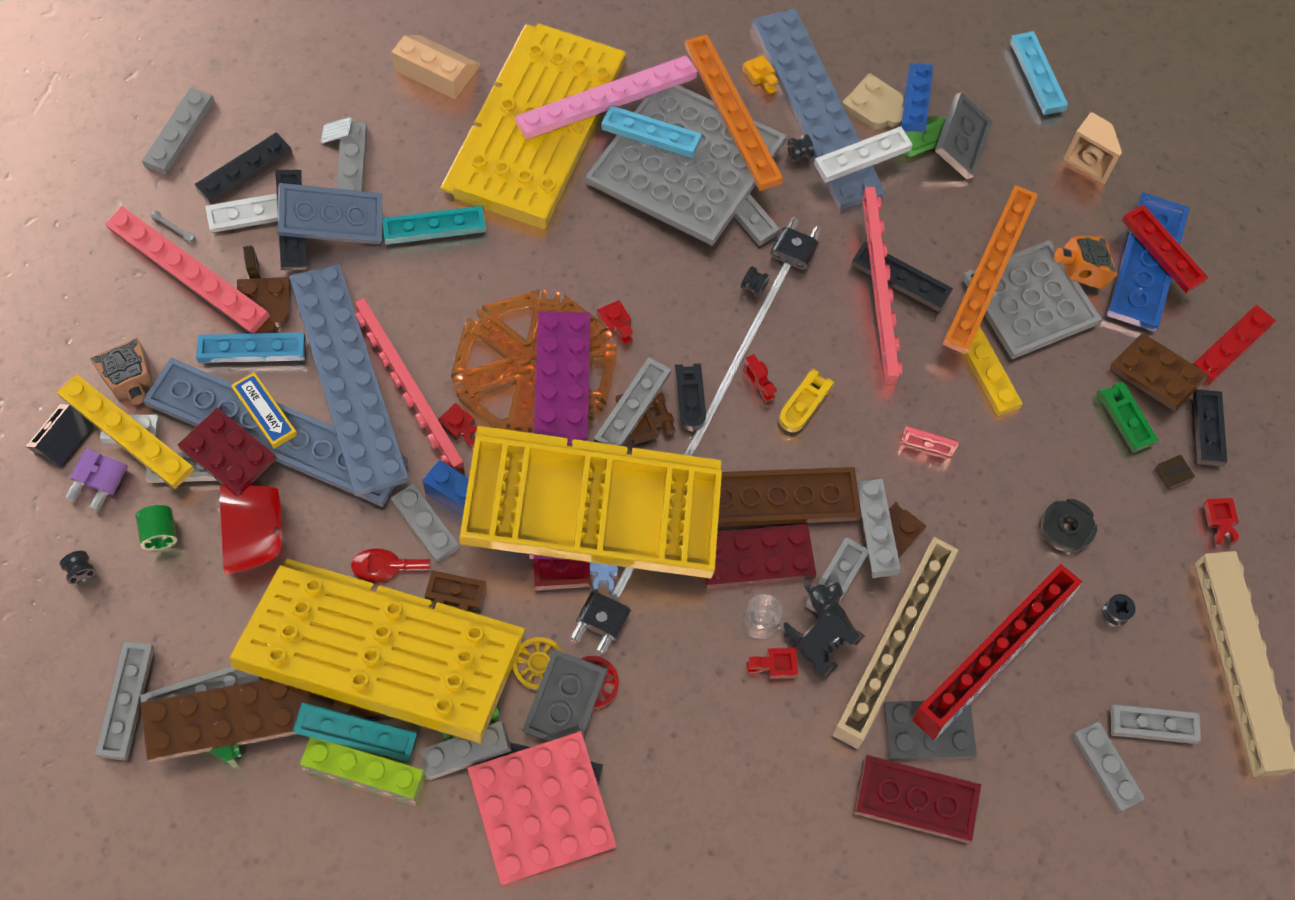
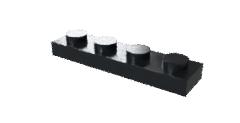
M275 132L194 184L195 188L209 205H213L291 155V147Z
M275 170L277 215L279 184L302 185L301 170ZM279 235L281 270H307L305 238Z
M864 241L854 256L851 265L871 275L868 243ZM887 253V257H884L885 265L890 267V280H887L888 285L940 312L952 293L953 288Z

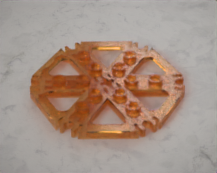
M539 289L483 305L482 309L478 308L476 310L477 316L481 320L474 321L469 317L467 319L469 326L464 322L451 372V380L453 386H464L462 389L456 390L459 402L490 427L534 433L536 369L530 365L532 360L536 361L538 311L588 312L564 294V298L560 303V292H556L555 298L549 300L546 298L547 290L541 292L540 299H538ZM523 308L532 309L533 315L527 340L499 319L500 316ZM591 314L589 363L598 361L602 363L604 368L599 388L596 391L589 389L588 425L589 421L593 422L595 420V415L590 410L595 408L602 413L604 410L603 404L607 405L617 358L616 343H605V341L612 339L609 327ZM475 341H483L505 358L472 369L466 367L471 345ZM516 385L509 415L505 419L497 418L479 403L480 396Z

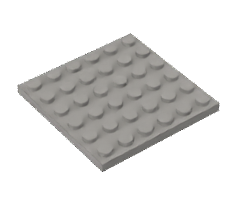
M677 85L646 96L634 113L701 133V142L694 157L690 158L616 135L585 176V183L713 246L756 184L714 102ZM753 120L774 159L786 142V135Z

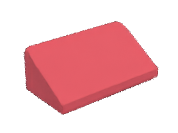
M908 425L905 426L901 440L902 443L950 457L953 456L959 443L955 439Z

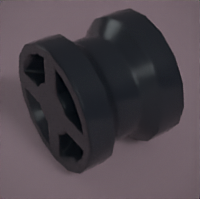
M808 134L802 135L799 139L789 138L787 140V150L792 162H798L804 157L809 159L814 156L813 143Z
M751 266L744 276L740 288L744 291H752L753 295L759 298L769 283L770 275L767 273L761 274L757 268Z
M86 551L72 552L60 561L62 570L67 572L66 579L70 585L82 584L93 578L96 574L94 566L88 563L89 556Z
M1116 594L1104 604L1101 615L1108 625L1121 627L1133 617L1136 607L1133 600L1127 595Z

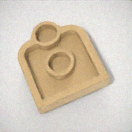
M870 73L842 102L846 112L873 129H882L887 124L898 126L902 123L904 111L902 94Z

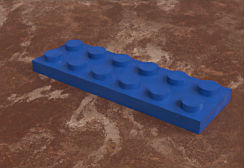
M1142 192L1136 208L1144 204L1180 245L1190 207ZM1131 231L1129 232L1106 316L1156 332L1160 324L1172 277Z

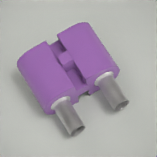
M85 448L69 477L74 482L66 498L75 501L83 485L94 488L98 492L90 508L99 511L106 496L114 495L128 466L113 458L102 456L100 453Z

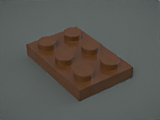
M1144 333L1131 343L1110 366L1111 371L1173 411H1176L1206 380L1208 375L1205 371Z

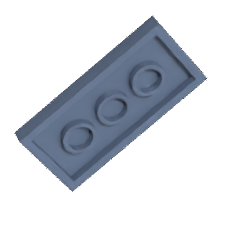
M280 183L278 186L277 235L380 244L382 242V193Z

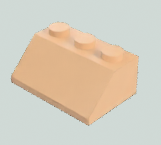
M404 35L391 52L394 71L453 99L458 97L480 68V63L421 35Z

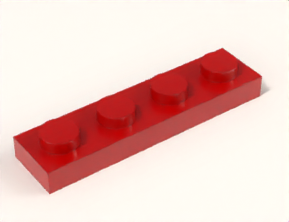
M1144 204L1124 215L1121 221L1185 293L1206 282L1208 276Z
M1256 304L1201 355L1193 365L1208 373L1205 381L1211 384L1256 342L1276 320Z

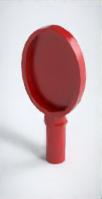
M379 548L364 550L358 553L351 562L352 572L356 578L374 584L390 581L398 575L400 570H430L431 567L430 559H399L393 552Z

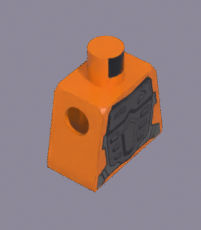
M1074 236L1063 248H1057L1054 253L1055 262L1064 264L1067 276L1071 280L1098 289H1104L1118 275L1107 241L1103 236Z

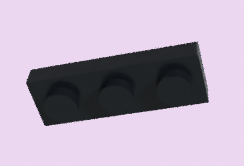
M1196 389L1193 393L1197 464L1224 466L1228 461L1222 392Z

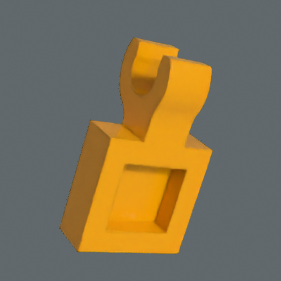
M764 55L743 63L742 70L754 86L761 83L768 95L777 91L774 86L778 83L775 77V70Z

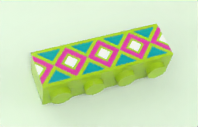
M312 737L309 739L300 762V766L305 773L414 806L418 804L427 779L422 769Z

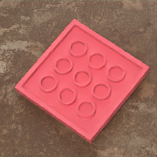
M581 731L468 768L501 886L617 848Z

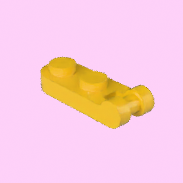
M813 368L782 408L779 416L781 427L788 432L800 431L826 395L830 393L835 385V381L830 378L825 379L819 375V371ZM815 384L818 387H820V389L818 390L811 385Z

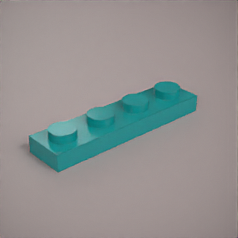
M482 206L382 218L386 245L486 232Z
M301 702L293 728V733L407 762H409L417 735L415 731Z

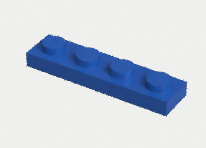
M918 63L910 64L902 118V129L904 131L926 132L934 65Z

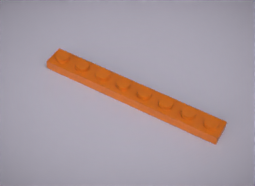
M705 34L686 40L685 48L758 190L762 191L782 184L783 177L709 36Z
M1017 185L1014 186L942 345L967 355L1038 194Z

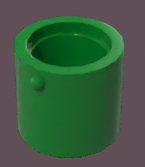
M152 505L137 511L135 517L140 547L142 549L157 551L176 544L177 535L171 507Z

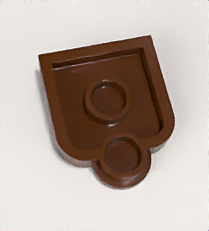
M289 277L237 279V290L265 309L270 315L255 333H272L275 327H281L289 321L291 295Z

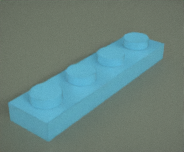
M1034 31L1013 35L1010 43L1043 115L1066 111L1068 103Z
M614 106L609 107L601 123V128L604 131L690 158L694 157L702 137L701 133Z

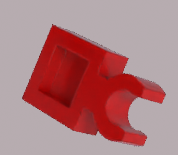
M755 354L745 358L743 372L756 391H760L766 403L775 399L774 393L777 392V389L767 378L768 369L764 362L759 361Z
M454 403L438 421L444 431L456 441L463 436L466 445L474 449L475 442L471 437L476 435L477 426H473L475 419L458 404Z
M1233 498L1206 499L1203 505L1208 527L1217 528L1214 536L1216 544L1221 545L1225 541L1223 535H1227L1230 538L1231 545L1235 544L1239 540V534L1233 527L1239 521Z

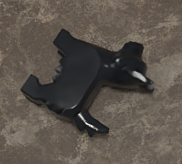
M838 582L830 586L820 584L816 587L804 583L803 586L809 595L814 610L818 614V619L804 634L798 632L785 622L783 624L786 631L784 637L790 638L789 642L791 644L799 646L803 657L811 661L819 673L824 677H828L839 666L835 662L829 661V652L832 653L834 648L838 649L839 645H843L844 641L850 645L854 644L857 646L865 635L855 629L844 609L840 606L839 601L843 595V590Z

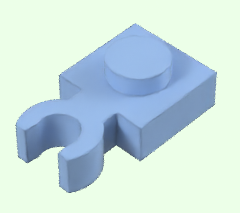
M590 562V575H598L593 581V591L598 592V586L601 583H605L609 586V594H612L614 581L609 575H617L618 566Z

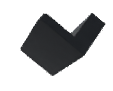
M59 405L26 447L33 453L43 454L55 465L62 466L94 425L72 406Z

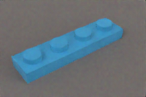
M304 332L198 335L196 359L198 363L305 361L306 337Z

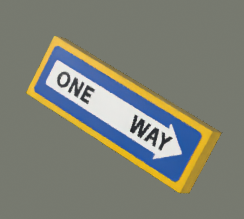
M255 372L231 385L239 400L274 449L297 436L296 430Z

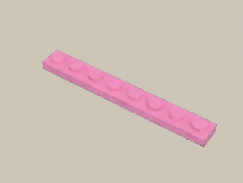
M685 55L516 115L515 123L527 140L605 112L610 106L618 107L696 79L698 71Z

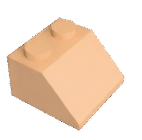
M1091 112L1077 130L1063 160L1105 184L1122 154L1113 124Z

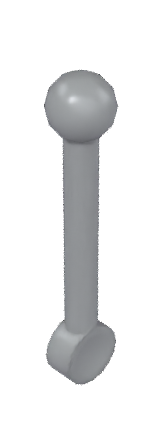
M158 211L151 213V218L154 221H160L183 236L187 243L195 241L193 233H186L161 217Z

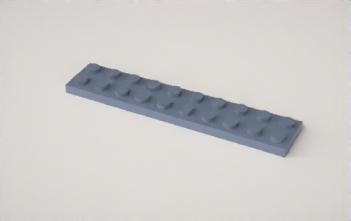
M796 8L752 19L754 32L769 63L775 70V76L803 135L808 134L812 140L814 159L860 142ZM872 165L826 182L838 210L863 204L862 198L866 187H875L876 196H880L881 199L885 196V190Z
M340 264L290 275L291 286L355 497L408 483L409 479L358 320L354 315L355 310Z
M173 358L169 359L143 399L146 406L195 427L215 408H219L274 453L277 462L355 495L334 426L277 403L296 430L297 436L274 449L233 391L232 383ZM402 456L404 465L406 467V465L408 464L407 457ZM395 486L358 497L384 507Z

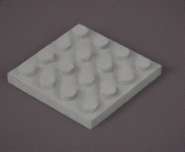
M1051 240L1011 255L985 312V317L1011 359L1098 325L1102 320L1079 283L1068 278L1064 264L1055 262L1054 253L1056 248ZM976 269L970 270L963 274L962 279L966 284L967 288L971 283V280L976 272Z

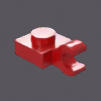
M620 300L597 309V316L608 334L616 331L623 345L633 341L631 337L633 331L629 326L631 325V317Z
M796 647L768 648L766 657L752 656L746 662L747 673L754 674L768 671L769 679L797 678L799 675Z

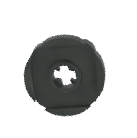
M1075 499L1055 501L1048 506L1042 515L1040 534L1054 548L1069 554H1075L1085 549L1093 541L1097 533V524L1095 525L1092 510L1081 501ZM1068 520L1072 521V527L1075 530H1067L1062 522L1065 521V523H1067Z

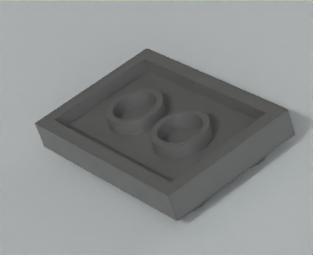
M962 92L954 95L935 151L966 179L974 177L992 120Z
M554 649L522 731L548 742L580 731L583 736L608 669Z
M896 701L883 704L889 761L975 759L977 757L971 704L935 740L929 737L912 721L918 708L925 701Z

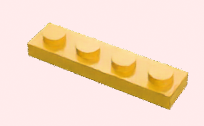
M979 326L967 355L964 354L998 417L1020 409L1023 403Z

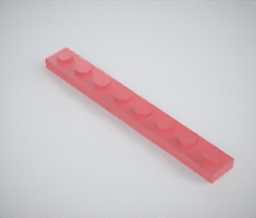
M866 187L862 203L885 385H895L899 375H902L903 367L902 361L897 360L896 351H899V337L894 336L893 327H896V314L891 312L890 306L893 303V290L888 288L887 280H890V267L885 265L884 257H887V244L882 242L881 234H884V220L879 219L878 212L881 211V197L876 196L875 187Z
M123 206L105 223L108 229L251 334H254L270 317L265 309Z
M365 298L356 301L357 313L354 315L358 320L359 326L361 328L366 327L368 331L366 333L367 339L372 347H378L380 351L378 356L383 366L390 367L392 371L390 376L394 385L397 388L402 387L405 392L402 396L408 408L414 407L417 412L414 416L421 429L426 427L429 432L427 438L434 450L439 449L442 454L440 456L442 462L464 474L463 460Z

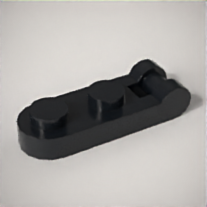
M694 363L692 366L683 367V364H675L674 375L679 421L684 429L697 431L704 426L706 420L701 363ZM684 377H693V379L684 380Z

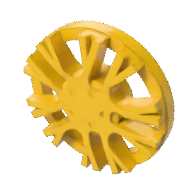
M534 637L520 644V650L513 664V672L523 686L528 689L538 690L540 684H533L531 681L537 676L540 678L541 683L550 660L546 653L551 647L563 652L556 642L544 637ZM540 643H545L544 652L539 651ZM534 644L536 652L531 654L525 647ZM521 653L529 657L528 660L519 657V654ZM517 664H526L528 667L525 670L518 671ZM530 671L532 674L525 680L523 677Z

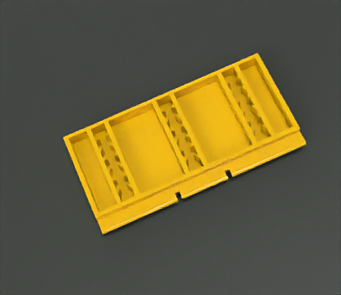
M538 23L536 27L525 24L495 82L496 85L501 87L493 86L474 122L481 127L472 126L440 190L453 194L456 200L474 206H482L485 210L545 230L601 113L527 140L516 125L515 116L618 80L626 63V52Z
M477 426L460 531V545L712 578L716 558L722 476L721 460L632 448V455H628V448L625 446L576 439L572 440V446H567L568 438Z
M287 558L283 566H279L230 655L233 669L479 744L482 743L520 650V643L526 628L438 602L435 608L432 609L430 608L432 600L381 585L377 587L375 592L372 591L374 583Z

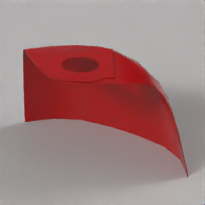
M220 485L224 575L249 569L274 559L282 547L281 503L278 488L249 486L237 497L225 486ZM278 526V535H275L274 530Z

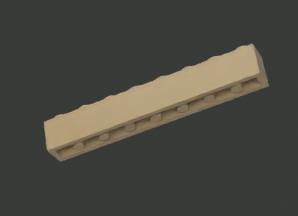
M933 537L832 736L856 749L861 746L959 549Z
M1236 551L1204 554L1195 563L1253 777L1287 775L1295 770V749L1290 739L1289 723L1285 720L1282 711V698L1275 687L1274 670L1269 665L1266 656V643L1261 638L1258 628V615L1253 611L1251 604V591L1246 586L1243 576V564L1238 559Z

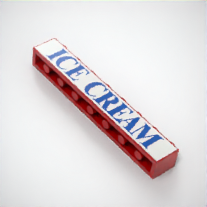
M1060 563L918 708L912 721L929 737L935 740L1073 598L1083 581Z

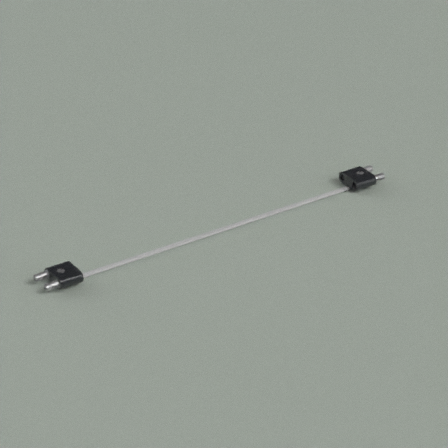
M792 217L787 227L782 228L770 254L775 259L784 262L706 412L704 426L696 431L684 455L693 456L790 266L792 265L799 269L807 268L819 245L817 240L822 232L820 227L818 231V227H814L810 236L795 230L799 219L796 218L795 220V217ZM625 568L610 598L591 591L576 619L578 625L571 636L572 641L575 640L576 643H579L586 629H589L603 636L596 651L598 653L601 651L602 655L606 653L611 641L617 639L631 612L629 607L617 602L634 568Z

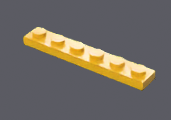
M75 374L56 392L61 399L173 489H176L194 471L192 465L79 375Z

